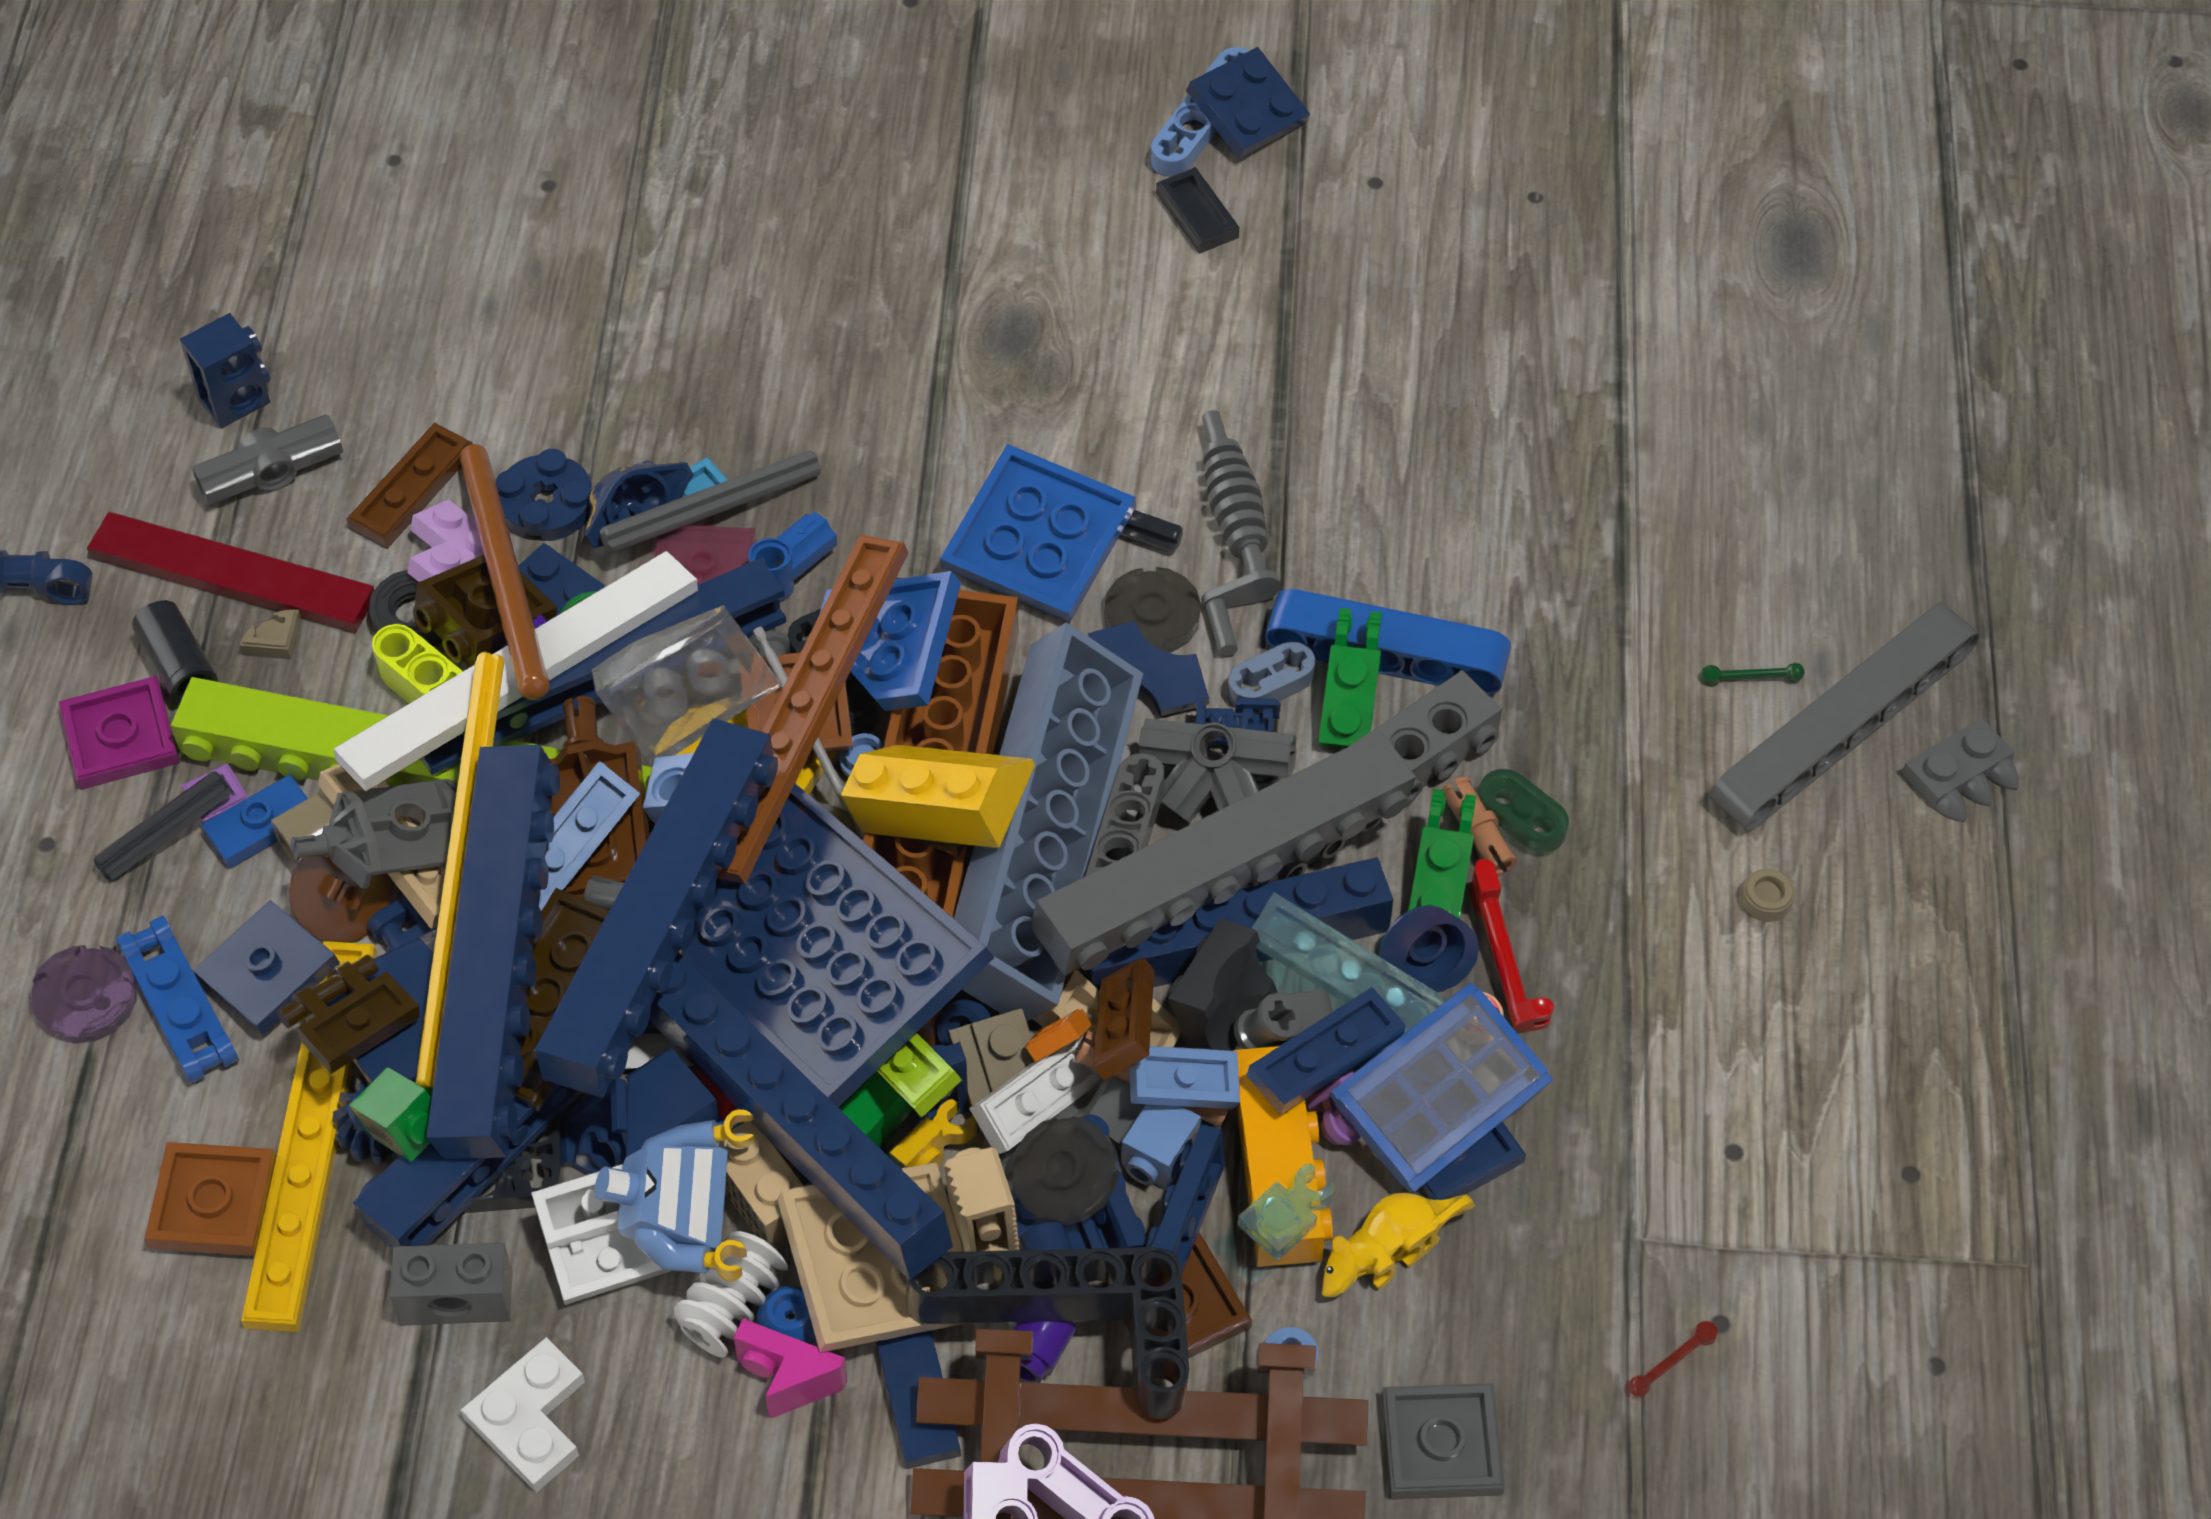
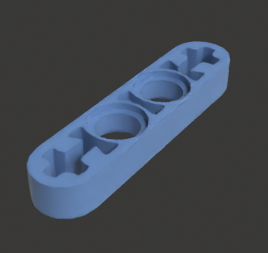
M1241 47L1225 49L1218 55L1205 73L1249 50ZM1189 94L1151 144V166L1160 175L1172 177L1187 171L1217 133V130ZM1195 120L1204 124V127L1197 131H1190L1182 127V124ZM1177 143H1179V154L1174 153Z

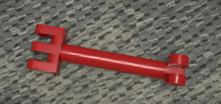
M1488 859L1478 860L1474 867L1469 894L1475 915H1481L1513 1028L1515 1031L1545 1029L1550 1024L1554 1010L1553 1002L1546 997L1527 1000L1499 903L1501 886L1495 865Z

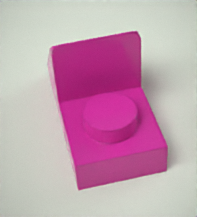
M745 1319L742 1320L734 1336L737 1360L741 1362L746 1370L765 1378L771 1377L772 1374L775 1375L766 1394L770 1417L782 1415L840 1392L848 1381L845 1357L829 1351L820 1353L819 1347Z

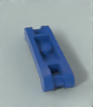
M163 915L150 921L151 927L134 935L128 931L115 937L187 1080L191 1084L204 1078V1071L221 1063L224 1067L239 1061V1058ZM160 945L164 953L145 961L142 953ZM209 1041H210L211 1044H212V1045H210V1046H208V1047H206V1048H204V1049H201V1050H199V1051H197V1052H195V1053L192 1051L193 1049H195V1048H197V1047H199V1046H201V1045H203V1044H205V1043H207V1042H209Z

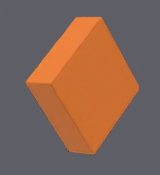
M1076 1009L1040 1029L1027 1042L1026 1048L1033 1060L1037 1062L1079 1039L1092 1024L1083 1009Z

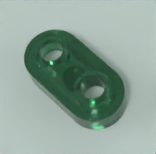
M1510 769L1491 771L1482 779L1478 795L1487 811L1495 813L1499 820L1498 825L1516 840L1537 852H1550L1559 848L1564 843L1569 826V817L1566 810L1520 773ZM1505 798L1510 803L1501 804L1496 799ZM1535 828H1544V829L1548 830L1549 832H1548V833H1542V832H1538V831H1536V830H1534V829H1535Z

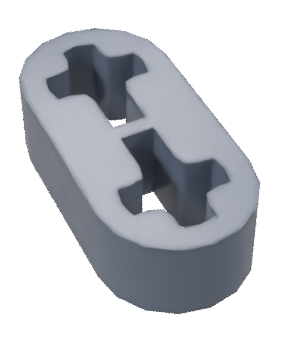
M1288 642L1238 664L1229 674L1228 698L1230 703L1236 707L1237 700L1241 698H1267L1281 701L1310 686L1314 679L1315 656L1312 650L1299 642ZM1289 662L1293 667L1301 665V671L1296 672L1292 667L1284 669V663ZM1247 682L1251 687L1259 685V689L1254 692L1249 687L1241 689L1242 683Z

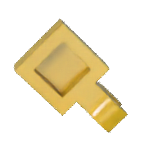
M950 1099L939 1107L936 1116L932 1120L926 1117L890 1152V1159L900 1169L937 1162L939 1168L944 1158V1146L948 1144H964L970 1141L977 1132V1121L972 1115L962 1125L949 1123V1120L957 1114V1102Z

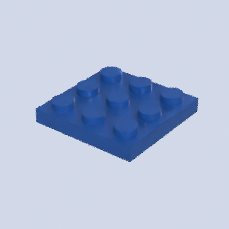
M1007 444L941 555V567L1006 596L1018 597V601L1070 623L1137 506L1136 498L1128 493Z

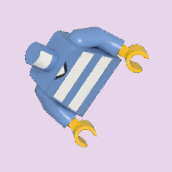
M740 1109L732 1111L722 1125H717L715 1120L676 1126L648 1138L640 1150L625 1158L623 1170L603 1167L600 1170L595 1184L596 1198L620 1204L618 1218L620 1233L634 1239L636 1246L661 1269L706 1274L712 1268L716 1269L718 1275L728 1282H734L743 1275L742 1267L728 1266L723 1263L730 1256L745 1258L747 1257L746 1247L739 1241L727 1240L721 1243L728 1149L719 1147L720 1141L728 1140L736 1148H746L754 1142V1134L736 1136L731 1132L736 1123L754 1120L750 1112Z

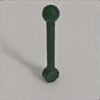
M1796 662L1790 663L1787 668L1722 671L1717 666L1708 665L1702 669L1701 681L1704 685L1710 687L1718 685L1720 680L1787 677L1790 681L1797 682L1804 677L1805 669Z

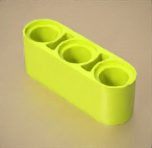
M387 625L380 629L373 637L372 647L380 678L409 704L463 672L415 631L405 625Z

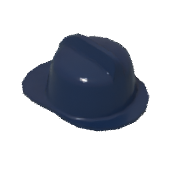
M1426 905L1416 907L1404 913L1401 917L1398 916L1382 939L1379 955L1381 964L1390 974L1413 988L1426 993L1443 992L1456 986L1469 975L1477 962L1479 944L1477 935L1467 923L1441 907Z

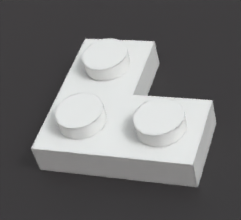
M546 1337L463 1407L461 1412L464 1420L537 1493L579 1457L577 1447L554 1425L547 1415L585 1383L584 1376Z

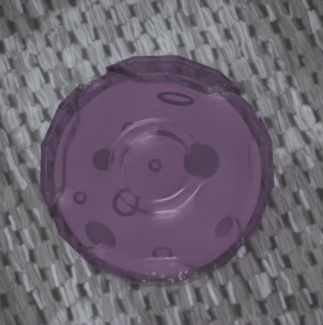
M85 945L71 946L52 955L38 968L32 980L34 986L31 990V995L29 993V1005L42 1030L53 1038L74 1044L92 1042L114 1033L130 1017L137 1002V982L126 959L111 948L99 946L100 949H87Z

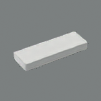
M1083 1035L1041 1060L1034 1061L969 1108L991 1147L997 1148L998 1154L1010 1150L1103 1080L1096 1070L1081 1063L1073 1062L1075 1053L1079 1052L1077 1048Z

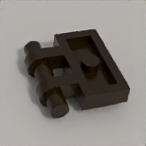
M368 954L352 964L346 961L332 970V977L313 989L308 986L304 987L292 995V1002L277 1011L279 1019L288 1029L303 1019L307 1021L297 1027L299 1040L330 1074L420 1018L417 1002L387 971L370 982L367 980L379 972L377 964ZM341 995H347L345 998L338 1001L334 1005L330 1007L327 1006V1004H329L336 998L340 997Z

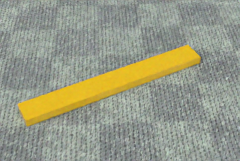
M323 941V945L336 955L340 962L339 965L346 961L352 964L367 954L374 959L378 954L375 944ZM332 972L329 973L319 984L332 977ZM302 1042L241 1318L244 1329L299 1332L338 1147L336 1137L338 1129H335L332 1121L333 1111L341 1108L339 1104L340 1092L349 1093L353 1075L354 1061L330 1074Z

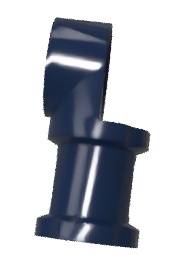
M0 550V593L7 592L8 589H35L38 594H46L53 601L64 605H79L89 598L93 573L85 564L70 559H51L48 551H39L35 555H9L6 550ZM59 580L73 581L78 583V585L66 584Z

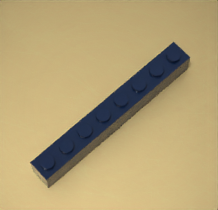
M714 718L711 720L535 1049L542 1080L603 1098L612 1079L618 1080L623 1074L627 1064L630 1044L635 1035L641 1036L644 1033L650 1018V1006L657 992L663 993L667 989L672 976V964L679 950L685 951L688 948L694 933V921L701 908L707 909L711 904L715 894L716 879L722 867L728 868L731 865L736 853L737 838L743 827L751 826L756 816L758 798L763 788H769L775 780L778 771V758L773 756L770 734Z
M540 744L480 747L426 1137L444 1159L507 1157L509 1138L515 1137L517 1133L518 1115L514 1106L515 1089L522 1085L524 1079V1063L520 1051L522 1037L527 1036L530 1030V1012L526 1003L528 987L534 986L537 974L533 947L534 939L541 936L543 926L539 899L540 891L547 888L549 878L545 851L546 843L552 842L554 837V819L551 813L552 796L558 795L560 790L558 766L552 764Z
M678 952L672 964L673 971L667 989L663 993L657 992L650 1006L649 1021L738 1110L750 1112L754 1119L750 1122L909 1280H912L949 1251L953 1244L944 1210Z

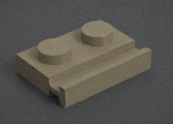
M1022 1008L947 1031L950 1045L960 1042L967 1061L970 1108L1034 1062L1026 1048L1031 1035ZM977 1123V1133H982L983 1131Z

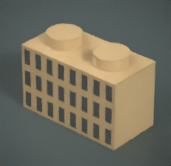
M749 1121L731 1130L736 1136L754 1134L755 1140L749 1147L736 1148L728 1140L720 1141L719 1147L728 1149L725 1194L754 1234L778 1250L788 1244L789 1240L777 1198L781 1190L803 1187V1185L774 1145Z

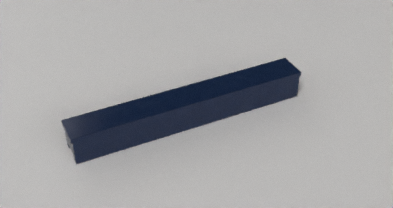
M763 557L698 584L697 592L549 680V691L541 699L529 700L521 697L498 711L493 746H502L564 719L565 713L563 712L562 704L569 698H573L575 709H578L577 696L593 698L597 705L648 683V678L652 674H669L743 642L754 635L753 630L758 627L768 631L786 623V616L780 609V598L785 597L784 588L769 570L767 562ZM465 732L420 758L431 776L461 763Z

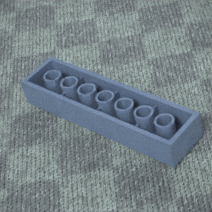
M1067 622L1030 645L1000 755L1033 759L1035 767L1000 848L974 845L954 919L983 943L994 957L962 990L1001 1014L1022 1008L1026 1022L1058 1006L1065 976L1030 927L1036 901L1086 875L1120 766L1143 677L1141 671Z

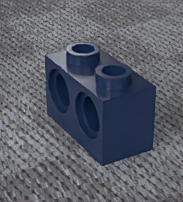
M231 313L180 338L197 398L221 429L271 403L266 388V383L270 382V376L263 362L257 356V353L262 351L261 344L254 331L249 326L242 328Z

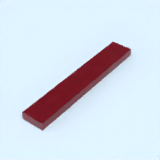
M109 511L87 546L90 558L275 611L299 610L301 618L353 633L357 632L369 610L371 595L375 590L374 586Z

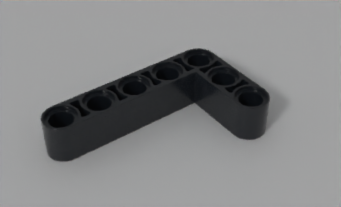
M1141 1247L946 1252L912 1280L906 1279L907 1310L914 1319L927 1324L1129 1319L1134 1395L1137 1406L1144 1414L1151 1418L1165 1419L1177 1414L1184 1405L1190 1368L1182 1270L1176 1256L1166 1249ZM1151 1279L1159 1280L1165 1285L1154 1287L1146 1284L1144 1281ZM1092 1281H1103L1107 1283L1109 1286L1105 1288H1097L1091 1286L1088 1283ZM1038 1282H1046L1053 1285L1054 1287L1050 1289H1038L1037 1287L1033 1286V1284ZM988 1283L993 1284L998 1288L995 1290L987 1291L982 1290L976 1286H978L979 1284ZM931 1284L937 1285L942 1289L936 1292H928L921 1289V1287ZM1162 1329L1169 1335L1158 1337L1148 1333V1330ZM1166 1379L1173 1386L1166 1388L1158 1387L1152 1384L1151 1381Z

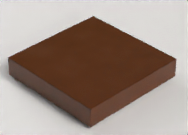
M1199 1232L1182 1274L1189 1358L1251 1329L1252 1326L1251 1317ZM1153 1279L1144 1281L1146 1284L1154 1287L1165 1285L1157 1283V1280ZM1103 1282L1104 1288L1109 1286L1107 1283ZM1124 1319L1123 1321L1130 1332L1129 1319ZM1162 1329L1148 1330V1333L1158 1337L1169 1335Z

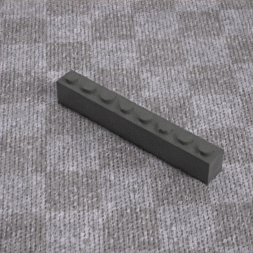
M1382 731L1038 899L1030 927L1064 976L1081 967L1083 970L1092 969L1102 963L1109 953L1125 945L1128 948L1136 947L1146 941L1153 931L1169 923L1172 926H1176L1187 921L1198 908L1212 901L1215 904L1223 903L1233 897L1240 887L1254 880L1258 882L1269 880L1284 865L1298 858L1301 861H1306L1317 855L1326 844L1340 837L1343 840H1347L1356 836L1365 828L1367 823L1381 816L1385 819L1396 816L1408 805V797L1416 776Z

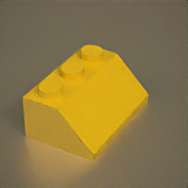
M894 745L860 754L841 793V797L862 833L1000 848L1033 772L1035 763L1030 758Z

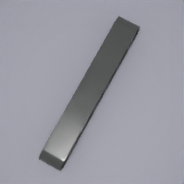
M1937 603L1727 770L1712 788L1710 799L1747 831L1754 830L1961 663L1978 643L1980 633L1944 603Z

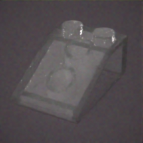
M724 605L634 641L591 669L597 695L630 739L636 742L640 752L651 767H653L655 757L676 755L702 738L713 718L727 722L781 687L776 676Z

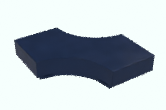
M1136 621L1088 633V637L1143 673L1139 690L1152 699L1161 717L1196 708V698H1204V705L1209 704L1208 692L1196 653L1176 655L1158 649L1142 635Z

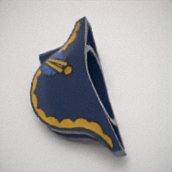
M646 460L642 463L623 465L598 481L589 495L591 514L584 531L590 545L593 548L604 546L600 536L602 527L679 499L694 476L688 463L670 462L656 464Z

